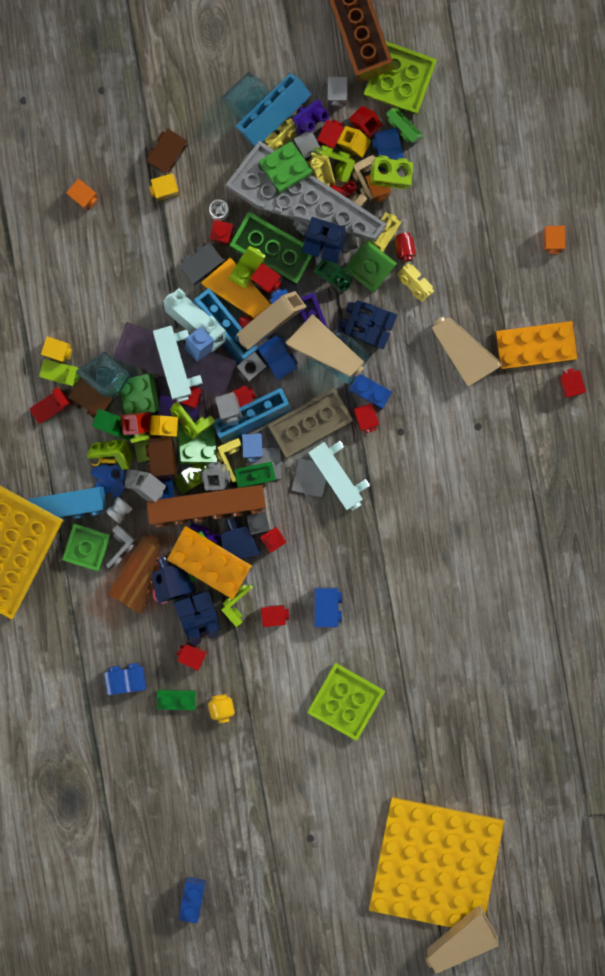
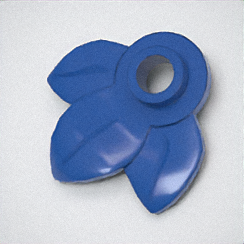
M106 464L98 465L91 470L90 473L98 478L95 488L104 487V493L110 492L115 499L121 496L124 491L123 481L126 479V470H122L120 465L110 467ZM116 470L121 474L119 478L114 476Z

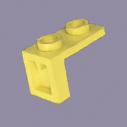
M239 438L217 447L219 451L216 452L220 463L224 462L227 470L230 471V480L232 479L233 483L237 480L225 453L228 452L231 455L240 451L239 447L242 444Z

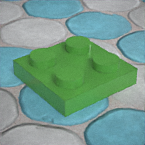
M391 108L386 113L389 117L388 122L394 128L398 127L402 131L401 136L407 142H419L424 138V135L400 109Z
M292 141L259 160V165L280 194L313 174L312 169Z
M366 240L344 270L375 293L397 263Z
M153 373L119 381L124 414L160 411Z
M182 425L177 426L178 464H209L217 462L214 426L195 439H192L184 432Z
M74 523L62 560L99 572L111 535Z

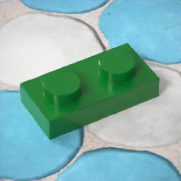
M272 461L234 469L238 488L276 480Z
M158 689L157 709L196 710V690Z

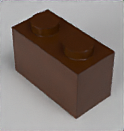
M167 128L165 132L162 131L157 138L158 144L155 148L152 147L146 156L148 164L164 175H168L188 146L187 140Z
M82 378L78 380L68 396L72 399L71 404L79 409L83 406L88 410L87 414L95 418L98 408L108 411L115 400Z
M172 437L148 439L146 456L150 458V464H147V472L151 473L159 481L177 479L175 445Z

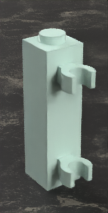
M180 288L165 298V312L189 333L192 334L202 327L214 339L211 352L215 351L226 341L225 329L218 324V321L213 316L209 317L188 299L185 292Z
M172 326L154 330L153 334L172 400H177V403L189 400L188 396L192 395L190 387L203 383L200 375L189 379L186 377L177 342L186 340L189 336L188 331L184 330L174 334Z
M340 441L330 448L323 442L308 453L345 509L348 510L350 508L353 511L361 506L360 501L363 500L359 492L370 485L366 479L356 486L352 484L333 455L344 448Z

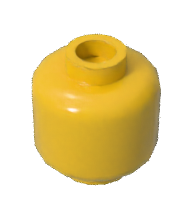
M226 694L211 697L212 700L208 702L211 719L218 720V723L230 721L229 717L235 714L232 698L227 697Z

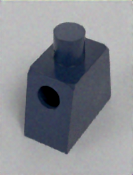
M236 517L225 520L228 531L221 533L223 549L240 559L260 554V550L248 526L239 528Z
M168 556L157 559L160 570L151 575L158 604L184 597L196 591L187 572L176 565L171 566L170 561L167 560Z

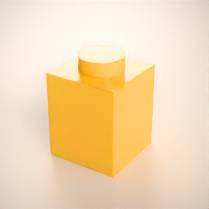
M345 126L337 143L347 153L363 158L371 140L360 130Z
M173 173L151 179L150 192L152 197L156 196L157 201L180 195Z
M47 336L41 355L66 363V360L70 359L73 349H71L69 343Z
M151 416L149 435L177 437L178 417Z

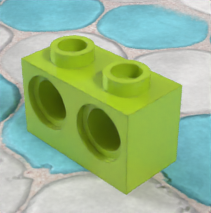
M383 155L375 157L371 163L370 185L407 190L412 185L413 162H408V159L405 158L393 160ZM378 167H383L386 170V174H381ZM397 169L403 170L405 177L399 176Z

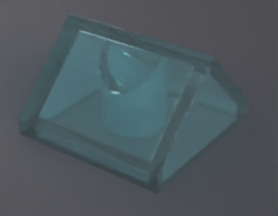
M103 352L76 371V374L101 395L117 398L131 377V373L106 352Z

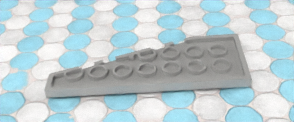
M261 141L257 143L226 183L228 190L257 209L310 223L311 217H315L346 227V234L374 242L387 225L313 175L280 194L259 165V160L274 152L273 149Z

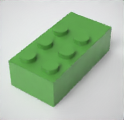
M250 212L247 213L230 244V248L241 255L245 253L249 246L259 249L266 256L262 263L294 285H297L313 257L302 252L303 242Z

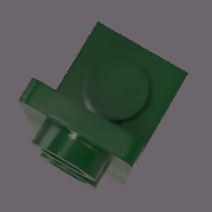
M322 259L313 270L315 274L328 282L341 295L351 285V277L334 262Z

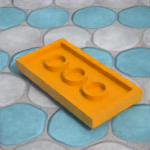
M572 321L496 331L499 361L502 363L500 370L577 359Z
M187 526L184 527L167 559L231 599L235 598L252 565Z

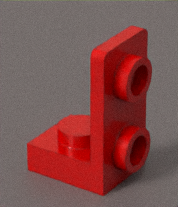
M57 387L52 390L53 393L30 407V411L38 424H42L72 405L62 388Z

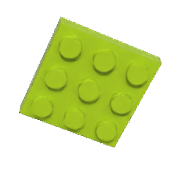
M386 41L395 69L370 78L364 96L418 115L437 59Z
M335 662L307 713L357 741L384 695L385 690Z

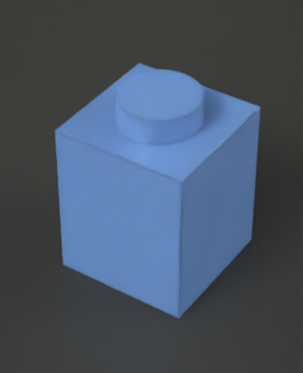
M200 327L186 338L184 349L198 362L212 351L214 339Z
M261 433L242 434L243 459H247V462H258L259 458L263 457Z

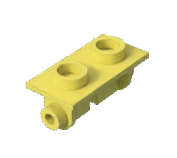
M291 118L286 119L277 129L280 134L277 135L273 131L264 140V144L276 151L298 136L297 127Z
M312 152L313 159L310 166L314 177L328 186H336L329 157Z
M386 212L381 218L387 224L386 228L375 242L368 240L382 252H384L402 223L395 215Z
M408 263L397 273V276L412 291L413 295L423 303L434 292L433 286L425 278L419 281L417 278L422 274L414 265Z

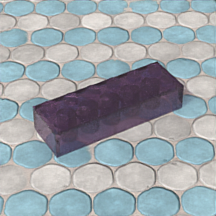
M126 322L113 359L166 378L153 331ZM177 342L187 379L198 375L201 376L203 384L194 387L218 397L225 395L237 361L210 352L197 362L184 349L185 342Z

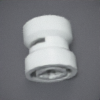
M219 199L214 200L210 204L209 212L214 220L224 221L228 218L229 208L225 201Z
M117 497L114 501L115 505L109 507L106 513L115 521L121 523L124 515L130 513L132 508L120 497Z

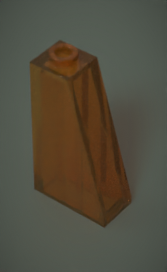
M149 534V536L143 535L108 592V595L139 614L145 608L152 582L151 575L155 571L162 545L158 543L160 539L152 534Z

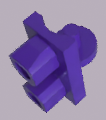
M316 100L306 108H298L296 111L297 115L292 118L297 127V134L301 135L306 131L312 132L318 122H325L329 119L327 110L323 108L321 101Z

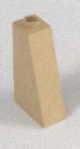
M296 291L281 296L237 333L240 344L247 348V350L255 347L305 309L306 305Z
M313 314L286 342L287 346L350 378L354 375L356 377L359 376L365 369L363 367L364 361Z
M443 316L434 322L435 326L432 327V330L467 386L472 385L502 366V363L451 317L445 319Z
M480 905L427 948L426 962L429 968L434 969L436 974L499 946L498 936Z

